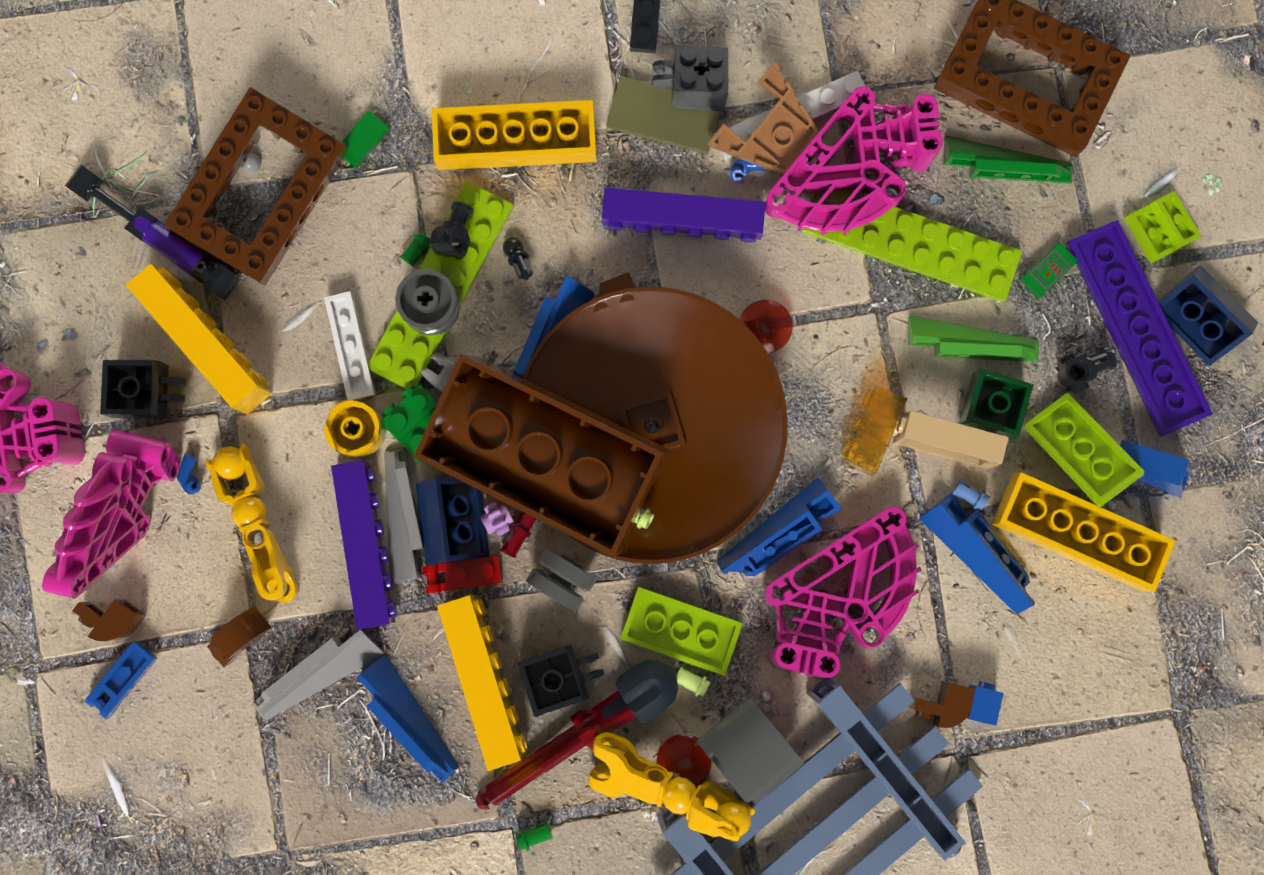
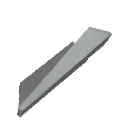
M405 447L388 450L384 453L389 569L393 584L422 578L416 551L424 549L420 514Z
M367 629L359 630L345 643H342L338 637L331 638L264 690L261 697L252 704L263 719L269 720L380 658L384 652Z

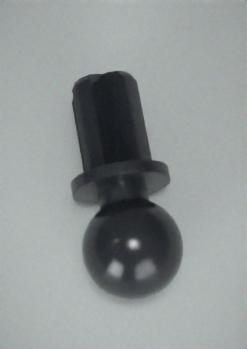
M517 237L506 239L503 243V252L508 257L509 265L514 267L519 279L528 280L533 275V271L528 262L529 255L524 251L522 241Z

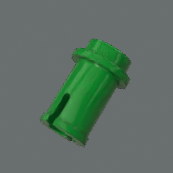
M420 231L417 235L413 234L412 237L414 239L403 254L399 256L412 267L415 266V263L424 251L431 247L429 244L430 239Z
M547 821L526 831L520 829V833L515 834L521 851L524 849L529 851L530 847L553 839Z

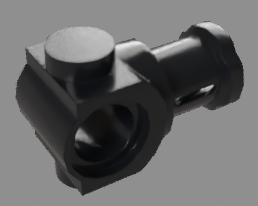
M455 201L451 205L452 211L448 221H444L442 226H438L432 231L429 244L435 254L461 260L466 256L470 245V237L466 226L469 218L473 217L474 209L467 204Z
M1107 346L1102 347L1100 352L1091 356L1083 354L1075 357L1074 353L1069 354L1058 360L1060 363L1057 366L1058 380L1067 387L1068 391L1073 390L1074 394L1089 388L1088 382L1096 379L1097 373L1108 368L1110 370L1117 367L1116 357ZM1071 367L1078 372L1077 380L1070 376L1069 370Z

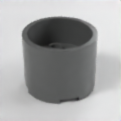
M749 696L697 740L698 744L707 756L712 759L722 775L752 808L805 764Z

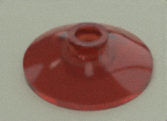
M759 300L751 303L745 308L739 319L759 339L768 353L778 351L784 347L789 341L793 330L792 319L787 309L772 300ZM767 324L770 329L769 332L763 333L760 330V325Z
M677 734L668 738L661 745L657 754L656 764L664 767L668 772H673L674 778H687L698 787L709 776L712 759L707 756L698 744V737L691 734ZM681 759H688L690 765L687 768H681L679 766Z

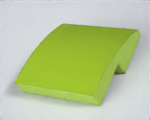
M1175 191L1124 218L1150 264L1202 237Z

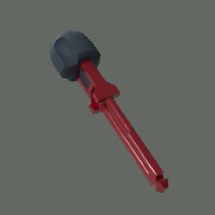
M645 660L620 675L616 680L618 691L593 708L580 710L570 716L571 721L574 723L573 726L485 786V793L478 791L475 799L477 807L489 810L490 803L495 806L586 745L593 751L594 739L599 734L604 732L612 733L635 717L640 722L647 723L658 716L676 699L679 689L674 671L659 660Z

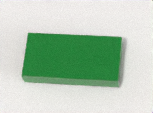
M367 111L342 140V143L348 149L344 160L357 169L388 133L389 127L370 111Z

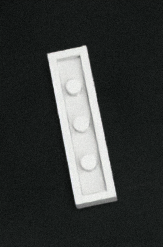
M348 291L324 297L347 400L358 401L376 396L352 292Z

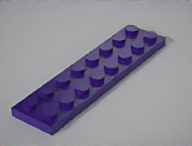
M1115 220L1069 240L1066 244L1078 262L1076 265L1159 436H1165L1212 415L1213 413L1119 221Z

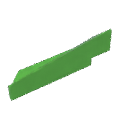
M913 315L908 317V346L934 347V357L1038 362L1039 343L1036 340Z

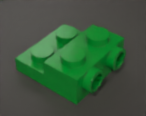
M412 385L407 388L402 394L404 399L397 406L394 404L389 405L381 414L384 417L381 420L384 427L412 456H414L438 404L421 385L418 387Z

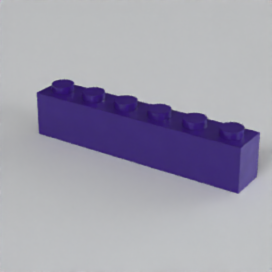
M605 187L602 226H607V229L613 231L633 228V231L638 233H649L650 230H655L668 236L676 235V232L687 233V236L692 238L711 235L717 240H729L730 237L740 238L742 242L753 243L756 240H761L763 235L766 202Z
M365 460L332 465L331 470L356 630L394 623V617H397V607L395 601H391L389 590L393 589L391 574L386 573L385 563H388L389 558L386 546L382 547L381 536L384 535V526L382 520H378L376 509L380 508L378 493L373 492L372 482L376 481L374 467L369 466V462Z

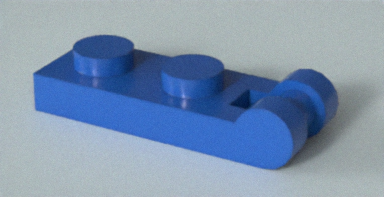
M133 641L87 696L85 703L90 707L95 706L100 711L99 715L107 720L116 712L121 702L158 658L138 641ZM104 693L111 697L108 702L102 698Z

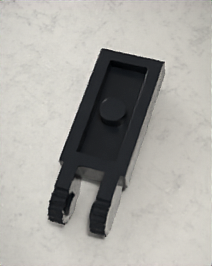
M634 0L630 52L656 54L660 0Z

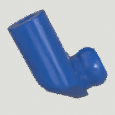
M738 159L730 167L729 176L733 181L739 182L751 170L764 171L765 169Z
M184 454L177 474V480L186 493L196 494L201 489V483L194 473L198 458Z

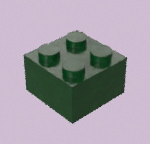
M980 368L972 374L958 424L1009 437L1008 440L1019 437L1034 384Z

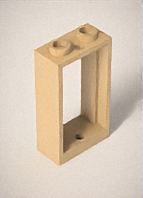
M913 411L901 416L899 420H895L891 433L892 436H895L893 444L986 469L1003 463L1009 438Z

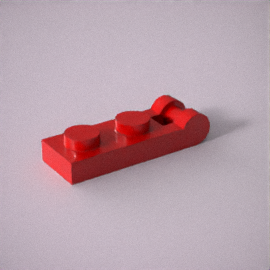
M499 556L422 567L423 575L427 577L426 594L503 583ZM445 572L446 583L438 584L437 573Z

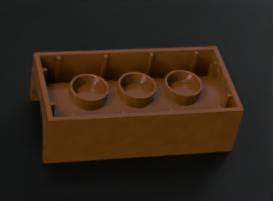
M460 354L413 457L612 557H616L627 551L631 543V531L640 508L655 479L665 464L670 461L674 451L485 359Z

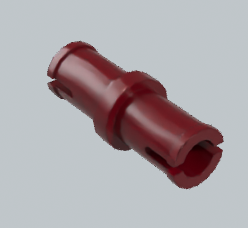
M522 512L517 522L512 523L510 527L512 530L500 550L516 558L526 537L529 538L531 536L530 530L536 518Z

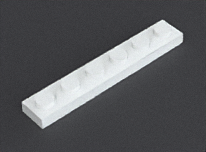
M855 71L801 95L797 99L800 104H803L812 121L836 112L856 88L866 86L859 72ZM772 109L729 127V129L746 142ZM721 152L725 161L734 157Z

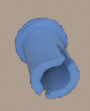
M962 479L958 482L952 493L973 505L974 510L977 508L982 510L990 498L985 490L980 491Z

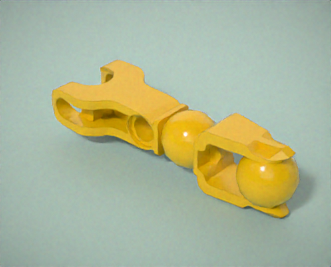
M243 442L240 448L233 446L223 447L215 453L213 460L206 458L205 465L211 474L210 478L217 499L233 506L231 510L232 520L239 527V531L243 533V543L251 562L252 577L260 596L266 600L289 603L297 597L299 592L298 585L291 567L281 552L274 533L268 528L270 523L266 521L267 509L263 501L259 499L260 494L264 492L265 486L256 464L252 461L249 447ZM246 472L249 486L245 490H239L236 495L231 496L225 480L238 479ZM262 531L264 535L263 541L256 545L254 542L255 535ZM288 583V585L290 586L289 593L286 596H283L287 591Z
M609 732L601 733L595 737L593 745L594 755L606 763L596 765L589 773L588 783L595 791L608 797L628 794L644 802L657 804L658 807H661L664 803L665 807L673 814L683 815L687 813L686 820H688V827L691 830L712 837L721 836L731 841H739V837L748 832L751 825V816L754 815L755 810L750 805L738 800L735 794L711 781H707L703 785L700 784L696 788L695 784L687 778H674L673 772H668L664 767L641 757L634 745L623 737ZM706 808L716 810V813H713Z

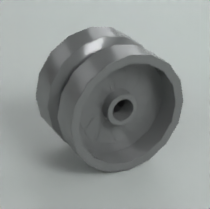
M430 269L414 271L406 276L397 288L395 296L397 311L407 325L419 334L428 336L442 334L452 328L458 320L461 309L459 295L449 279L439 271Z
M545 548L539 561L544 567L551 570L550 575L540 569H532L525 581L553 600L577 613L584 599L572 589L573 585L583 591H590L597 579L583 570L584 567L562 554L560 556L552 550Z

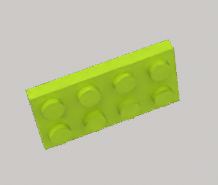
M1068 392L1024 425V429L1098 508L1102 507L1144 475L1145 471Z
M638 587L620 639L725 676L743 623Z

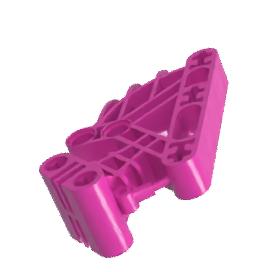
M856 88L771 189L766 199V214L773 219L782 218L791 224L799 226L797 228L799 232L806 228L822 231L820 233L822 236L828 231H843L842 234L846 235L851 229L870 223L885 214L892 207L897 206L906 192V184L891 169L894 171L905 166L910 167L915 172H924L930 167L942 148L941 130H937L940 126V121H937L939 111L936 99L929 94L919 95L915 98L909 110L906 104H900L899 106L874 103V92L870 88ZM861 101L864 102L861 104V106L858 108L856 112L854 110L856 103L859 104ZM873 109L882 110L883 113L887 114L883 116L881 123L875 125ZM888 114L894 115L892 120H889ZM845 120L850 124L851 127L834 146L824 145L822 139L837 121ZM853 134L856 164L827 166ZM879 152L884 153L885 159L889 160L892 154L897 155V159L885 166L880 162ZM817 154L818 159L816 161V164L813 163L811 166L808 165L807 162L810 163ZM864 172L874 173L876 179H868ZM886 188L894 189L898 196L888 195ZM855 190L844 204L824 205L835 191ZM861 191H864L866 194H868L867 196L854 201V199L858 196V194ZM825 193L817 203L800 198L805 194ZM782 194H784L785 198L783 200V203L779 204L778 206H775L773 203L778 202L782 197Z
M1 364L0 476H5V478L0 477V493L17 494L26 485L24 474L32 473L42 466L48 467L52 463L79 464L85 456L83 439L71 437L82 434L81 430L71 429V427L81 426L78 409L74 405L46 398H36L30 405L20 404L31 388L30 378L24 373L13 371ZM14 378V384H13V386L11 387V386H10V383H11L12 379ZM17 411L23 414V419L14 418L13 413ZM19 458L34 459L21 470Z
M112 430L106 442L107 453L100 452L97 455L93 464L92 478L76 491L74 506L63 518L64 530L62 536L56 541L54 549L57 553L56 561L47 569L43 578L42 589L44 592L76 599L146 535L150 526V515L144 513L141 506L144 500H147V494L153 489V484L160 480L173 482L180 468V460L169 442L120 430Z
M887 508L782 575L765 588L763 592L765 602L771 607H776L777 619L775 621L777 634L775 639L777 643L781 644L775 646L769 653V661L774 668L787 672H796V674H805V676L813 678L833 677L840 670V660L836 655L840 651V645L846 636L845 632L847 629L859 646L874 648L879 646L884 638L898 625L907 611L912 597L919 593L918 589L914 591L916 574L922 570L921 567L917 568L915 548L919 545L917 543L913 545L912 537L906 526V515L900 508ZM894 517L896 519L893 524L885 529H882L880 526L889 518ZM885 541L890 560L873 570L878 544ZM849 545L851 550L837 559L834 554L843 549V546ZM819 557H823L829 562L830 568L826 574L805 587L795 584L793 580L795 572ZM851 562L844 598L808 590ZM890 565L888 587L868 599L872 576ZM785 585L788 586L789 590L780 596L782 601L779 598L773 599L771 597V594L774 592L773 587L775 590H779ZM885 595L880 606L873 614L868 605ZM850 604L856 605L860 610V616L857 619L851 618L848 614ZM781 606L803 610L800 618L793 617L789 621L796 624L793 631L786 630ZM825 616L842 619L844 623L840 631L837 630L832 640L826 638V631H832L833 626L825 624ZM866 628H871L876 634V638L872 643L864 639L863 633ZM783 652H787L789 654L786 658L787 661L782 662L780 657L783 655ZM825 660L827 665L824 667L825 670H821L820 666L822 661Z

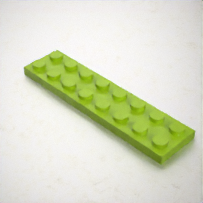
M465 181L455 200L456 202L467 204L474 209L473 217L469 218L466 226L470 237V245L466 256L461 260H457L454 257H444L443 255L435 254L432 247H430L418 269L439 271L446 276L458 293L461 306L514 208L512 203ZM452 210L449 211L445 221H448ZM396 311L368 363L369 370L405 389L412 385L418 387L424 378L420 373L424 366L429 369L433 361L431 358L432 354L438 352L449 330L433 336L419 334L410 328L399 312Z
M849 190L835 191L824 205L844 204L853 192ZM815 193L812 203H817L825 193ZM858 194L854 201L861 199L865 196ZM892 207L885 214L870 223L851 229L846 235L842 234L843 231H828L822 236L820 235L822 231L806 228L802 230V233L1000 302H1005L1023 252L898 207Z

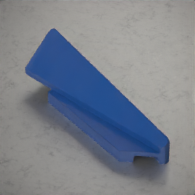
M566 276L556 300L545 296L513 374L519 377L524 376L528 363L539 344L563 318L593 299L594 292Z
M816 478L717 560V564L723 574H728L729 571L742 572L745 576L755 577L820 532L822 528L818 521L841 510V507L820 478Z
M950 493L920 517V520L1016 614L1034 606L1035 601L1026 592L1025 588L1030 583L1028 573L977 509L966 515L955 496Z
M383 655L356 677L375 697L367 707L427 772L432 771L443 783L459 765L389 658Z

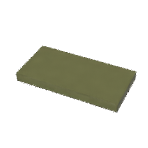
M620 75L606 128L708 155L710 147L707 144L713 138L720 112L676 109L672 106V89L656 88L650 83Z

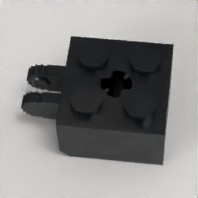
M675 45L673 61L658 60L653 62L652 69L657 75L653 76L652 85L656 88L672 89L673 107L686 110L724 112L728 97V48Z
M103 360L100 414L110 418L167 419V402H185V395L178 393L168 394V386L186 385V379L168 377L169 365L157 360Z
M569 644L517 663L534 717L589 698L585 682L605 674L603 669H596L582 675L579 665L595 662L599 659L597 652L577 659L573 645ZM548 673L560 676L561 681L557 682L559 686L554 687L552 683L548 684L546 682V678L550 677Z

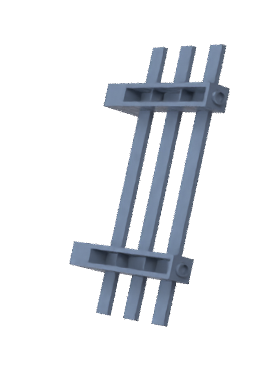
M823 678L806 694L835 726L839 734L806 760L805 764L753 807L755 813L751 816L750 828L747 833L739 837V841H731L721 836L714 837L709 841L703 833L691 830L688 827L687 813L683 815L673 814L670 810L666 809L657 819L663 835L686 861L670 875H737L725 860L855 751L874 776L757 875H794L885 797L890 795L908 819L842 874L880 875L923 837L944 861L956 856L966 842L948 821L947 817L979 791L983 785L971 770L967 768L931 799L912 775L949 744L939 730L932 726L898 756L895 755L878 733L879 730L915 701L903 685L898 683L862 714L839 684L831 678Z

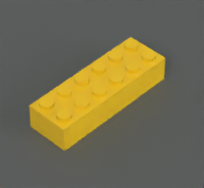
M593 100L432 108L433 157L438 170L597 162Z
M149 264L130 280L126 287L229 406L248 415L272 394L267 388L269 382L259 372L256 373L252 368H249L252 365L250 360L242 352L239 353L235 348H232L235 343L227 334L221 333L216 328L218 325L207 312L204 313L199 308L200 303L192 294L187 293L181 288L183 286L182 282L173 273L170 274L164 267L159 269L153 264Z
M1022 472L1011 475L991 523L993 526L1142 592L1156 591L1176 542L1174 539L1106 509L1098 508L1097 505Z
M468 595L438 605L437 608L487 770L490 771L521 761L525 755L526 748H528L524 732L519 733L516 725L520 721L516 706H510L508 696L511 694V689L507 678L502 679L499 669L503 667L499 652L494 653L491 642L495 641L491 626H486L483 615H486V609L482 598L477 599L476 595Z

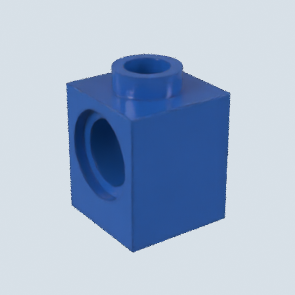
M979 681L978 686L969 684V688L975 689V694L967 719L997 726L1004 693L995 691L996 685L982 681Z

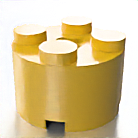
M348 400L337 404L331 409L324 425V434L329 445L339 453L352 458H364L376 452L384 443L385 427L381 422L382 417L376 410L365 403ZM354 424L360 427L356 435L350 433L354 430Z

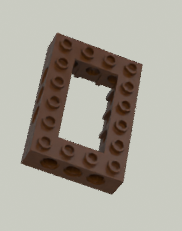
M977 0L933 89L1076 158L1087 147L1131 55L1018 0ZM993 30L1000 38H1008L1024 46L1023 49L1027 51L1031 49L1046 56L1048 61L1052 62L1054 60L1072 69L1071 72L1082 75L1092 70L1087 81L1081 86L1079 90L1081 94L1074 106L1067 110L976 66Z
M249 87L164 226L266 286L342 163L348 149L344 143ZM262 126L270 131L276 139L279 140L281 138L293 145L299 153L303 154L305 152L306 156L252 244L249 245L206 218L211 217L216 212L217 208L215 206L225 190L230 189L231 180L240 166L243 168L245 165L244 160L253 145L258 144L261 138V132L258 127Z

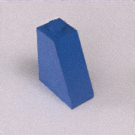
M1125 440L1121 441L1120 447L1145 471L1144 475L1137 481L1171 495L1182 497L1190 475V461L1188 459Z

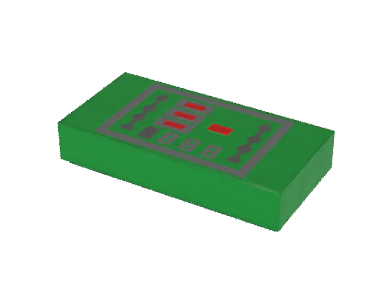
M1058 243L1020 281L1039 299L1078 262L1061 243Z

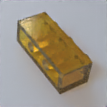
M876 386L872 391L867 390L861 403L865 407L861 416H856L851 430L855 431L851 441L846 440L840 454L844 456L842 463L868 475H875L908 398Z

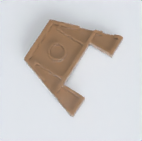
M774 61L758 83L777 98L778 103L746 142L723 124L707 145L783 176L819 131L803 104H800L793 93L790 83L785 80L779 65Z

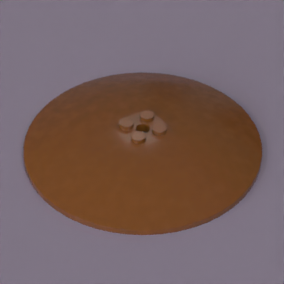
M644 286L627 288L595 298L575 309L547 334L530 359L525 374L522 377L674 451L670 461L665 464L658 474L641 506L645 510L647 508L651 510L650 513L654 514L653 520L647 529L643 527L639 529L637 524L634 523L630 535L631 543L626 552L612 557L568 535L584 547L601 555L631 563L660 564L685 560L703 554L730 539L750 522L765 503L779 476L787 445L788 416L783 386L776 367L759 339L742 321L720 305L697 294L667 287ZM651 417L658 419L660 422V428L656 433H650L646 429V422Z

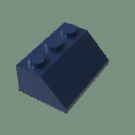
M1201 265L1180 280L1158 301L1171 329L1208 366H1211L1251 336L1258 324V321Z
M438 478L417 483L416 491L426 566L490 557L486 528L480 518L484 514L481 490L457 478Z

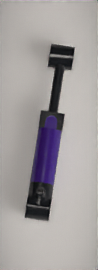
M83 165L77 168L64 186L87 202L92 197L101 201L128 221L124 229L223 300L228 298L241 280L238 276L189 241L165 227L161 221L140 207L136 213L131 211L102 190L100 187L104 181Z

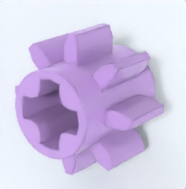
M493 502L484 507L486 513L481 515L480 518L489 535L496 531L497 535L500 536L510 531L508 524L514 521L505 504L498 507L496 502Z

